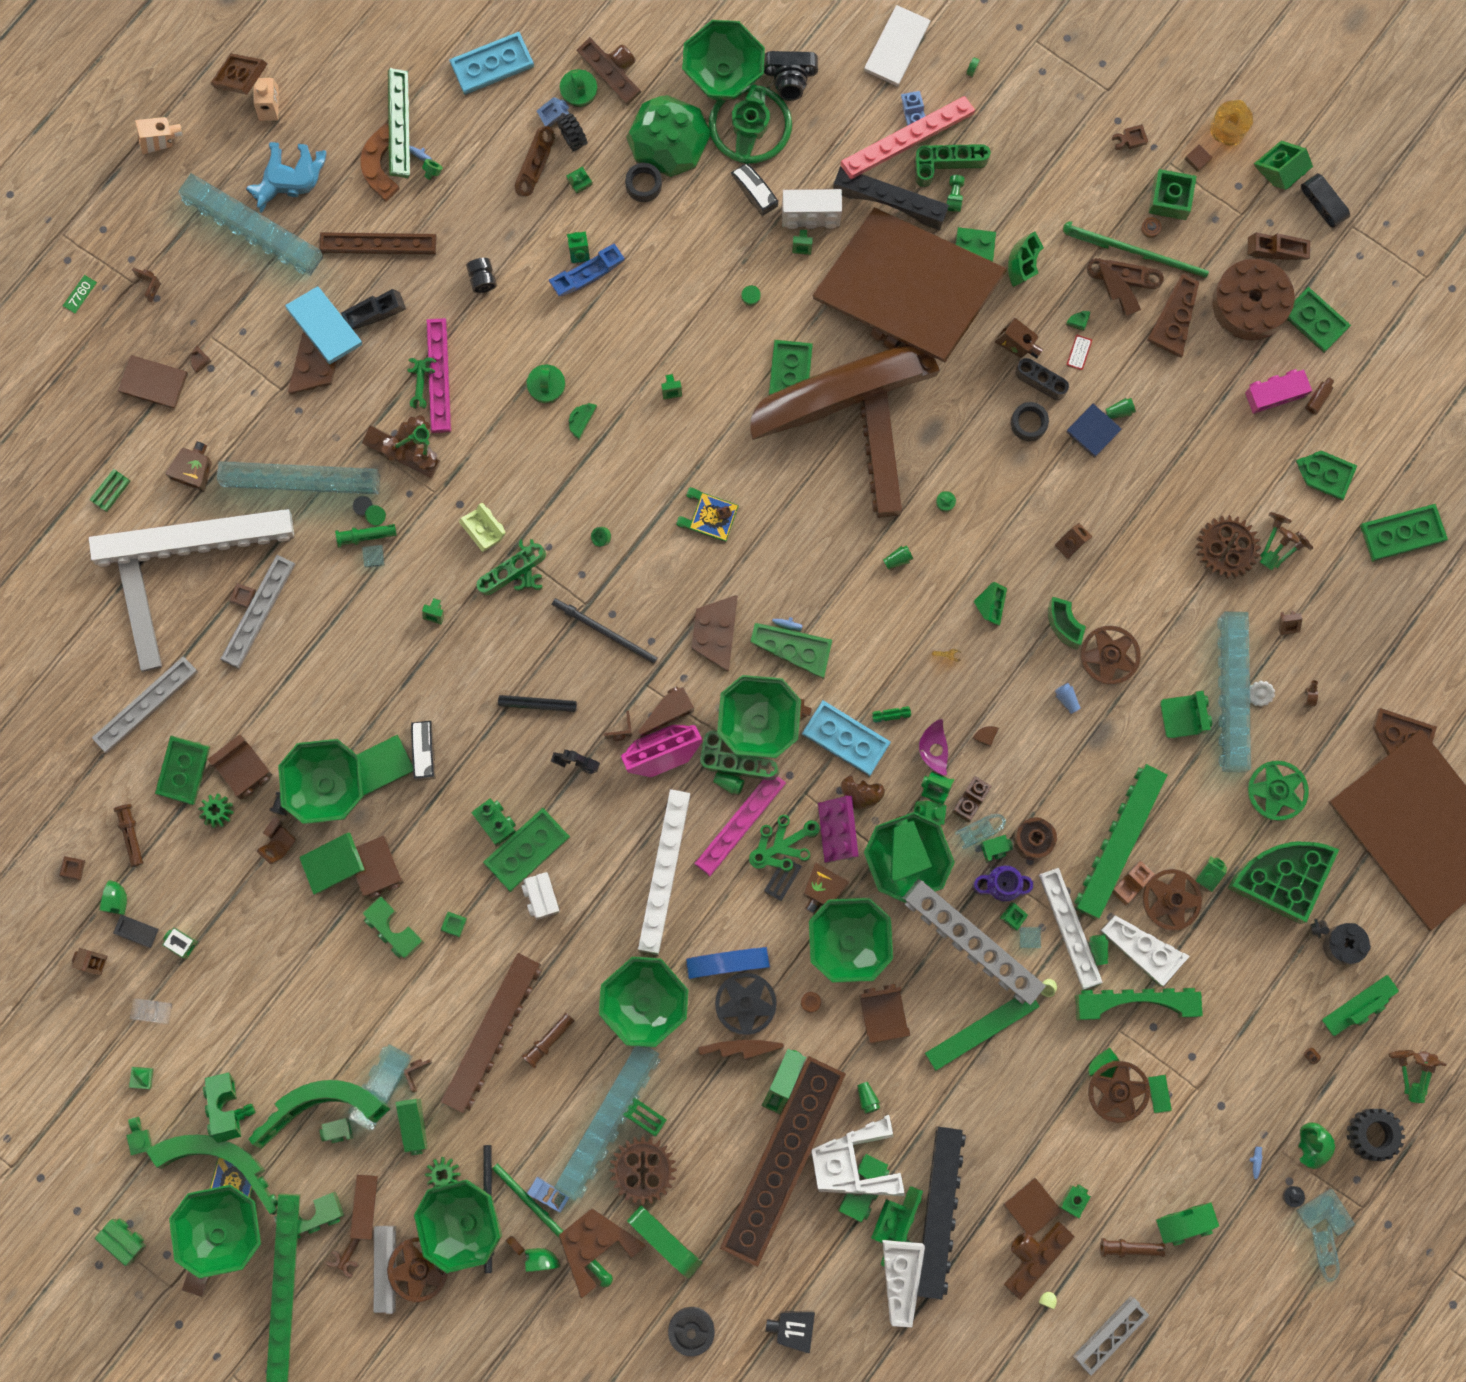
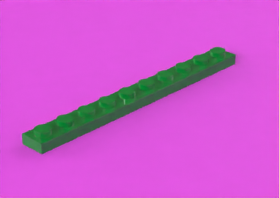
M278 1194L266 1382L289 1381L301 1194Z

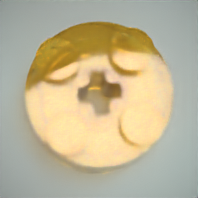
M1243 100L1224 102L1218 107L1211 121L1210 131L1213 138L1228 146L1241 143L1253 125V114Z

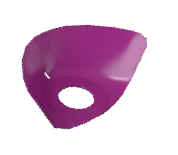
M939 719L924 731L919 742V752L924 762L930 768L941 775H947L948 746L943 730V719ZM933 744L941 745L943 752L940 756H933L931 754L930 747Z

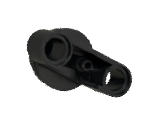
M768 51L765 53L764 73L768 76H774L775 88L778 90L780 98L786 101H795L802 97L807 85V77L815 76L818 73V55L816 53L797 51Z

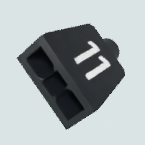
M780 1311L779 1321L767 1319L765 1332L776 1333V1342L778 1344L810 1353L815 1311Z

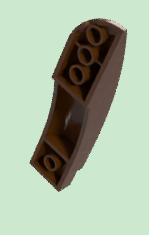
M907 344L838 366L764 398L756 406L751 417L750 433L752 440L823 419L830 414L869 398L936 377L940 369L934 357Z

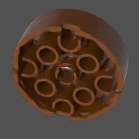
M1262 259L1243 260L1232 265L1222 275L1213 294V312L1222 328H1226L1233 336L1244 340H1261L1275 334L1289 317L1294 306V288L1288 275L1277 265Z

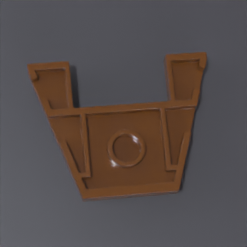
M590 1209L558 1235L581 1299L597 1287L584 1268L604 1251L618 1242L631 1259L646 1247L639 1239L594 1209Z

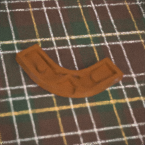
M386 123L368 139L363 147L360 160L361 170L367 184L385 202L400 189L381 168L382 157L389 149V125Z

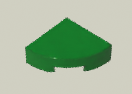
M1081 311L1070 316L1066 325L1084 331L1091 312Z

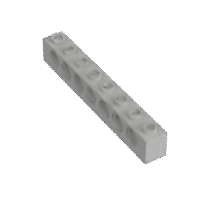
M918 879L903 896V899L907 901L904 904L913 912L919 911L922 914L920 918L929 926L933 923L938 927L936 930L938 934L943 938L947 936L953 940L952 945L960 952L964 949L969 954L967 956L969 960L975 965L978 962L983 965L984 969L982 971L991 978L996 976L1000 980L998 984L1006 991L1011 989L1015 992L1013 997L1020 1003L1027 1002L1031 1005L1046 987L1045 984L923 881ZM925 899H930L931 901L928 909L922 908V902ZM941 912H945V921L938 922V914ZM957 925H961V933L955 936L953 934V928ZM976 938L977 946L970 949L968 946L969 941ZM991 951L993 954L992 959L985 962V953ZM1006 964L1008 971L1006 974L1001 975L1000 967ZM1018 978H1023V985L1016 988L1015 981Z

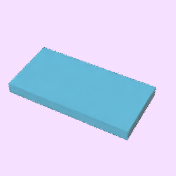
M520 32L449 59L464 95L534 67Z
M318 286L285 305L286 310L329 365L362 346V341Z
M822 700L802 732L803 736L869 777L891 743Z

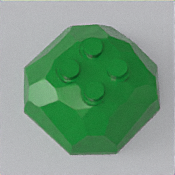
M712 19L684 42L682 70L709 99L733 100L764 75L765 47L740 21Z
M663 95L642 103L626 139L636 163H649L655 166L660 173L672 177L697 167L711 135L700 108L674 97Z
M742 675L720 693L717 734L735 755L776 759L798 741L801 699L783 678Z
M339 739L297 743L278 765L281 806L303 824L345 820L363 798L360 757Z
M915 812L875 826L863 852L877 890L903 903L907 902L903 899V896L918 879L923 881L934 892L942 890L955 863L941 825ZM906 819L908 822L914 821L932 867L892 883L890 880L892 830L897 827L896 823Z
M870 898L829 899L809 920L810 963L832 983L874 981L893 960L891 917Z
M631 957L601 984L599 1015L625 1045L656 1047L687 1020L689 990L661 958Z
M467 1179L427 1189L414 1213L423 1257L445 1273L486 1264L502 1237L492 1196Z
M232 1185L187 1193L169 1218L174 1261L199 1279L243 1270L261 1246L255 1201Z

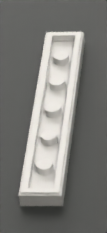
M1059 868L1040 874V880L1082 990L1103 983Z

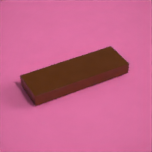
M357 1175L350 1239L372 1240L378 1176Z

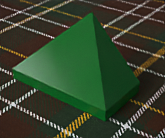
M992 582L973 602L986 621L1000 626L1007 588Z

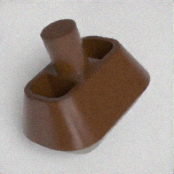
M729 506L718 508L716 510L717 517L719 519L730 517L732 515L731 508Z
M1308 1048L1304 1052V1056L1311 1064H1317L1321 1059V1056L1314 1048Z

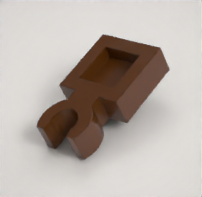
M1143 124L1124 129V135L1116 133L1112 136V141L1119 140L1121 142L1115 145V150L1122 149L1124 145L1132 149L1147 145L1148 143Z

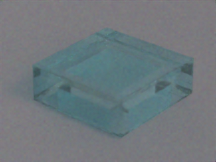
M382 545L362 547L365 568L385 566Z
M1020 927V948H1041V927Z

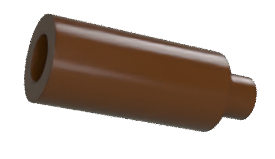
M1327 378L1325 382L1322 381L1305 406L1309 413L1313 415L1318 414L1333 390V379Z

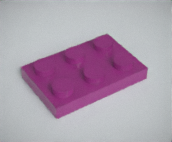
M852 796L819 802L818 811L824 863L859 857Z

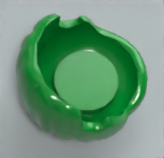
M1314 1122L1306 1123L1300 1128L1299 1132L1301 1140L1298 1148H1301L1303 1151V1156L1299 1160L1310 1169H1319L1332 1158L1335 1151V1141L1322 1125Z

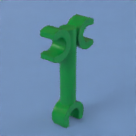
M427 357L424 360L410 358L408 361L415 363L412 369H407V371L417 374L415 396L410 400V407L416 409L417 403L420 402L419 407L425 409L426 400L423 398L425 371L430 374L435 373V370L429 368V365L436 363V360L431 357Z
M530 539V545L534 544L533 539ZM522 540L519 541V547L521 550L526 548L523 546ZM532 569L524 573V577L519 576L515 579L516 581H522L520 586H514L515 591H522L524 588L532 587L535 590L543 589L542 585L535 584V580L542 579V575L535 574L532 576Z

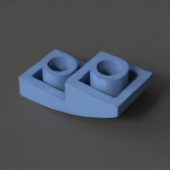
M920 91L901 94L907 126L924 118V104Z

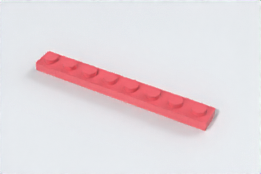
M963 96L841 161L840 166L849 178L853 179L974 115L975 109L966 97Z

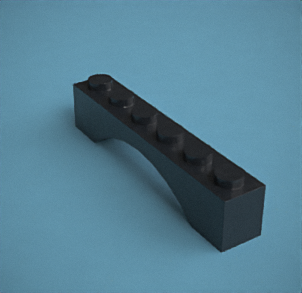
M841 166L833 184V189H841L842 196L846 198L869 200L890 206L911 216L921 224L937 230H941L949 207L948 204L863 174L850 179Z

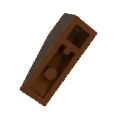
M674 687L667 691L668 694L664 696L639 729L640 738L694 712V707L684 687Z
M79 948L72 958L73 968L102 975L108 956Z

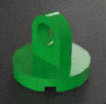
M581 69L571 70L566 73L561 79L559 86L563 100L567 104L574 105V107H583L592 103L598 90L594 76L588 71Z
M549 364L539 365L529 373L526 381L529 394L537 402L544 404L555 402L564 394L566 387L565 377L561 370Z

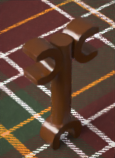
M351 1239L342 1257L338 1251H332L331 1254L335 1255L337 1260L335 1263L326 1261L327 1266H336L343 1271L345 1276L352 1277L353 1274L348 1271L349 1265L357 1268L359 1264L355 1261H349L360 1240Z

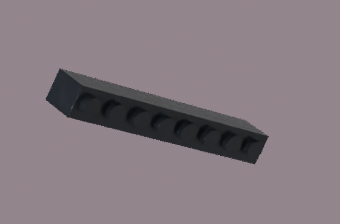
M936 1126L922 1239L925 1249L917 1294L919 1297L943 1300V1295H947L948 1282H945L946 1274L950 1273L951 1261L947 1260L948 1252L952 1253L953 1240H950L951 1231L955 1230L956 1219L953 1218V1210H957L958 1198L955 1197L956 1189L960 1188L961 1177L958 1176V1168H962L963 1155H960L961 1147L965 1146L966 1135L960 1129Z

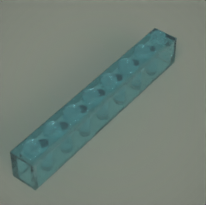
M190 173L178 190L182 198L181 201L189 207L195 206L202 215H210L216 223L221 226L225 224L230 227V231L238 236L241 234L246 237L245 239L249 243L260 245L262 250L269 255H272V253L277 255L281 262L286 265L288 263L292 264L294 269L301 274L307 273L311 276L323 259L321 250L192 173Z
M223 461L218 462L217 481L221 487L379 494L381 477L378 469Z
M1225 611L1218 617L1217 627L1221 633V637H1218V648L1221 649V656L1218 657V668H1221V676L1218 678V686L1221 688L1218 705L1222 709V715H1219V727H1222V735L1219 736V746L1222 747L1219 765L1222 766V772L1246 773L1251 770L1249 612Z
M634 1047L554 1189L575 1201L578 1197L582 1199L588 1189L585 1186L588 1179L593 1180L598 1171L596 1168L598 1161H604L609 1152L606 1147L609 1142L614 1143L619 1134L616 1131L620 1123L624 1125L628 1119L623 1115L624 1112H627L628 1106L633 1104L632 1100L634 1097L636 1099L640 1098V1095L637 1093L641 1087L645 1089L648 1084L650 1070H656L661 1059L658 1058L660 1055L658 1052L649 1047Z

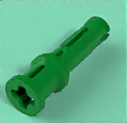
M395 524L359 530L354 527L351 530L341 532L335 530L338 548H341L342 545H358L362 541L397 536Z

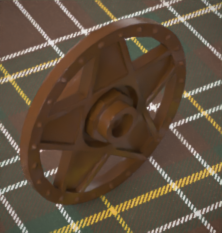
M1102 626L1093 630L1085 638L1081 647L1080 657L1083 668L1091 678L1102 684L1116 685L1127 681L1134 675L1140 664L1141 653L1138 642L1127 630L1117 626ZM1106 631H1116L1124 634V636L1113 640ZM1095 635L1097 648L1085 652L1089 640ZM1132 644L1136 653L1135 662L1126 654ZM1087 663L1099 665L1100 677L1091 671ZM1116 669L1129 672L1123 678L1111 680Z
M1168 869L1156 873L1147 882L1143 892V906L1149 919L1158 927L1166 930H1180L1191 925L1198 917L1202 906V895L1198 884L1189 874L1181 870ZM1175 874L1169 884L1157 880L1163 875ZM1186 879L1193 886L1196 895L1185 892ZM1151 889L1157 900L1149 908L1148 896ZM1196 907L1192 916L1185 922L1184 909ZM1167 914L1174 926L1163 924L1156 918Z
M1112 1061L1101 1066L1092 1076L1088 1088L1089 1101L1094 1111L1103 1119L1114 1123L1128 1122L1138 1117L1146 1108L1150 1098V1085L1146 1075L1136 1065L1126 1061ZM1117 1066L1112 1078L1100 1076L1107 1069ZM1129 1067L1135 1070L1143 1081L1130 1080ZM1094 1086L1103 1093L1098 1105H1096L1094 1100ZM1145 1093L1142 1104L1135 1110L1133 1099ZM1118 1108L1125 1117H1111L1106 1114Z
M413 1237L401 1242L394 1249L388 1261L387 1275L392 1289L398 1296L411 1302H423L433 1298L441 1291L448 1273L442 1271V1274H440L433 1267L434 1264L423 1257L422 1252L420 1253L413 1244V1242H420L419 1237ZM402 1249L404 1263L393 1268L395 1258ZM394 1280L407 1281L408 1295L399 1289ZM425 1284L437 1286L428 1295L420 1297Z

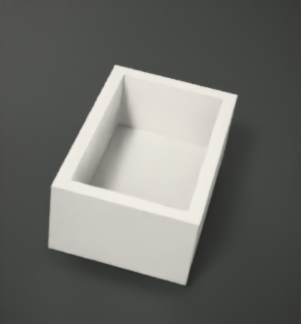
M841 189L783 190L782 227L789 229L797 227L814 229L825 226L832 229L840 226L842 215Z

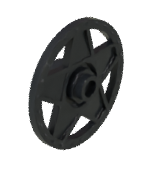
M739 973L729 977L720 986L715 999V1009L721 1023L730 1031L741 1035L755 1034L766 1028L772 1021L777 1006L776 996L771 985L764 978L752 973ZM744 977L755 979L746 988L735 981V979ZM764 986L767 987L771 995L772 1005L760 999ZM726 987L731 1000L720 1007V996ZM755 1016H769L761 1026L752 1030ZM738 1017L741 1030L731 1026L724 1018Z

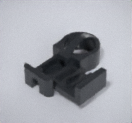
M564 749L563 754L553 752L550 761L564 768L571 761L576 762L575 766L589 774L597 773L600 762L580 755L576 751Z

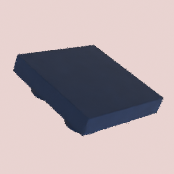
M1092 403L1067 429L1066 433L1095 458L1122 429Z

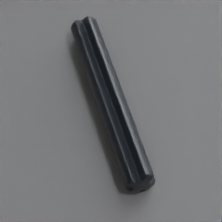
M499 695L498 706L576 712L577 701Z

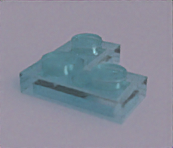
M1329 1188L1296 1210L1308 1229L1326 1219L1335 1235L1339 1236L1355 1225L1332 1188Z

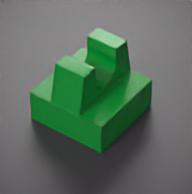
M583 166L566 175V179L576 194L593 185Z
M800 229L799 236L793 237L792 253L811 255L813 238L807 237V230Z
M673 374L665 375L666 383H661L663 400L682 397L681 381H674Z
M433 598L430 606L424 604L422 609L424 620L442 625L444 611L441 609V600Z

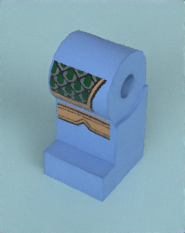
M540 1177L535 1179L527 1193L560 1213L569 1199L568 1196Z

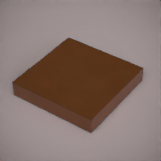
M1036 1178L1032 1179L1003 1204L1022 1229L1031 1236L1062 1212Z

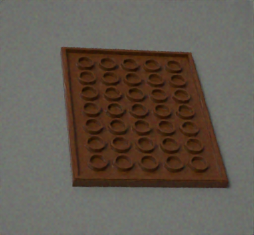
M874 207L812 296L814 300L945 363L1007 270L1003 266Z
M1420 729L1328 801V803L1425 927L1431 931L1466 903V785L1423 730Z

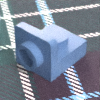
M553 97L536 111L544 125L550 127L558 119L569 114V107L564 100Z

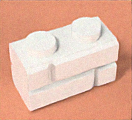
M547 872L524 879L525 884L521 886L524 896H529L531 904L527 905L530 916L535 915V919L539 920L560 913Z

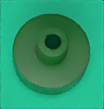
M425 159L422 165V169L426 172L424 177L431 180L432 176H439L443 167L433 160Z

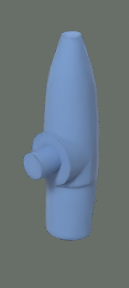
M409 146L410 153L420 160H432L431 157L424 153V148L420 150Z
M789 617V620H772V622L781 627L791 630H802V625L794 623L791 617Z
M1256 1146L1253 1158L1250 1157L1249 1159L1253 1163L1254 1179L1258 1178L1262 1164V1147Z

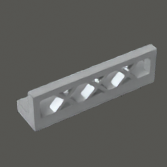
M374 1226V1313L386 1312V1314H393L396 1312V1293L392 1289L387 1275L388 1261L396 1248V1226ZM396 1258L394 1261L393 1268L396 1267Z
M1130 1296L1072 1357L1092 1375L1145 1321L1149 1314L1134 1297ZM1137 1308L1142 1316L1137 1321H1129V1315ZM1121 1324H1125V1333L1122 1336H1114V1331ZM1106 1339H1111V1348L1108 1351H1099V1346ZM1092 1354H1096V1363L1089 1368L1084 1362Z

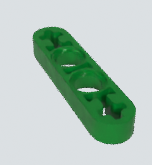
M538 543L529 545L481 576L476 584L477 589L483 595L493 594L545 560V549ZM535 550L538 551V556H535ZM524 560L523 567L515 568L516 562ZM506 570L508 572L507 577L499 579V573ZM486 582L488 583V586H489L487 589L484 588V587H485L484 584H485Z

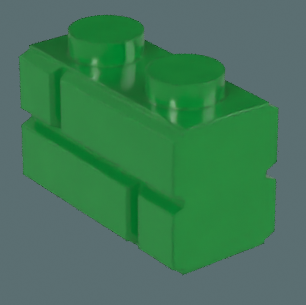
M114 1218L103 1227L95 1237V1240L125 1267L130 1266L146 1247L143 1243L144 1238L137 1232H130L127 1229L129 1225L124 1220Z

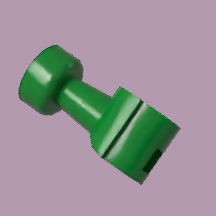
M961 175L950 176L949 185L952 186L946 202L949 205L947 211L961 212L963 195H960V188L965 183V178Z

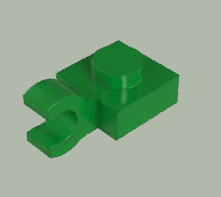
M140 1117L128 1119L132 1134L126 1136L131 1155L146 1152L147 1149L152 1147L149 1129L142 1131Z

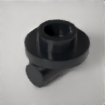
M1317 918L1314 919V923L1311 924L1313 936L1317 935L1318 939H1321V934L1327 935L1330 929L1325 920L1318 922Z

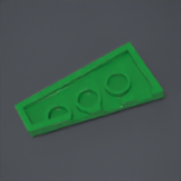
M760 623L754 624L751 644L824 679L832 639Z

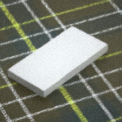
M896 5L864 71L899 86L931 20Z

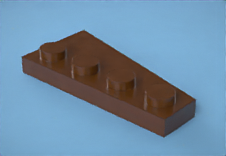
M1182 273L1147 339L1148 342L1182 358L1193 306L1199 287L1198 281Z

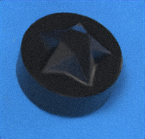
M1289 1186L1283 1192V1200L1290 1207H1299L1305 1201L1304 1191L1300 1187Z

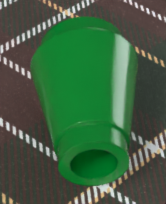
M1126 397L1105 409L1110 419L1128 417L1136 413L1132 398L1126 399Z
M906 545L897 548L884 558L883 561L889 570L909 564L914 558Z
M717 772L713 783L732 795H739L745 780H742L740 776Z
M1101 934L1089 937L1090 942L1088 943L1096 965L1108 964V939H1106V935Z
M869 1082L857 1085L861 1110H864L865 1114L879 1110L880 1101L869 1085Z

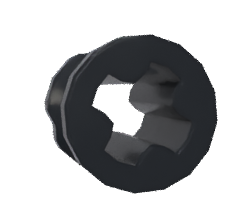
M276 792L275 802L269 811L286 817L287 810L281 806L280 792Z

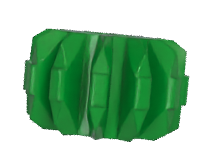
M218 793L215 799L212 795H208V802L204 799L201 801L205 807L198 808L199 811L204 812L199 818L205 819L204 824L207 826L211 823L212 828H216L217 824L220 827H224V820L227 822L231 821L227 816L234 815L233 811L228 810L233 807V804L231 802L227 803L228 798L226 796L221 799V795ZM216 807L220 809L219 813L216 812L217 815L212 813L213 809L216 810Z
M441 1157V1164L437 1159H434L435 1167L432 1165L427 1166L432 1173H425V1177H432V1180H429L427 1185L435 1183L433 1187L435 1188L450 1184L451 1182H458V1180L454 1179V1176L459 1177L461 1173H454V1170L458 1169L459 1165L456 1164L451 1167L453 1159H449L447 1164L445 1157ZM446 1170L448 1178L440 1180L439 1177L441 1175H438V1172Z

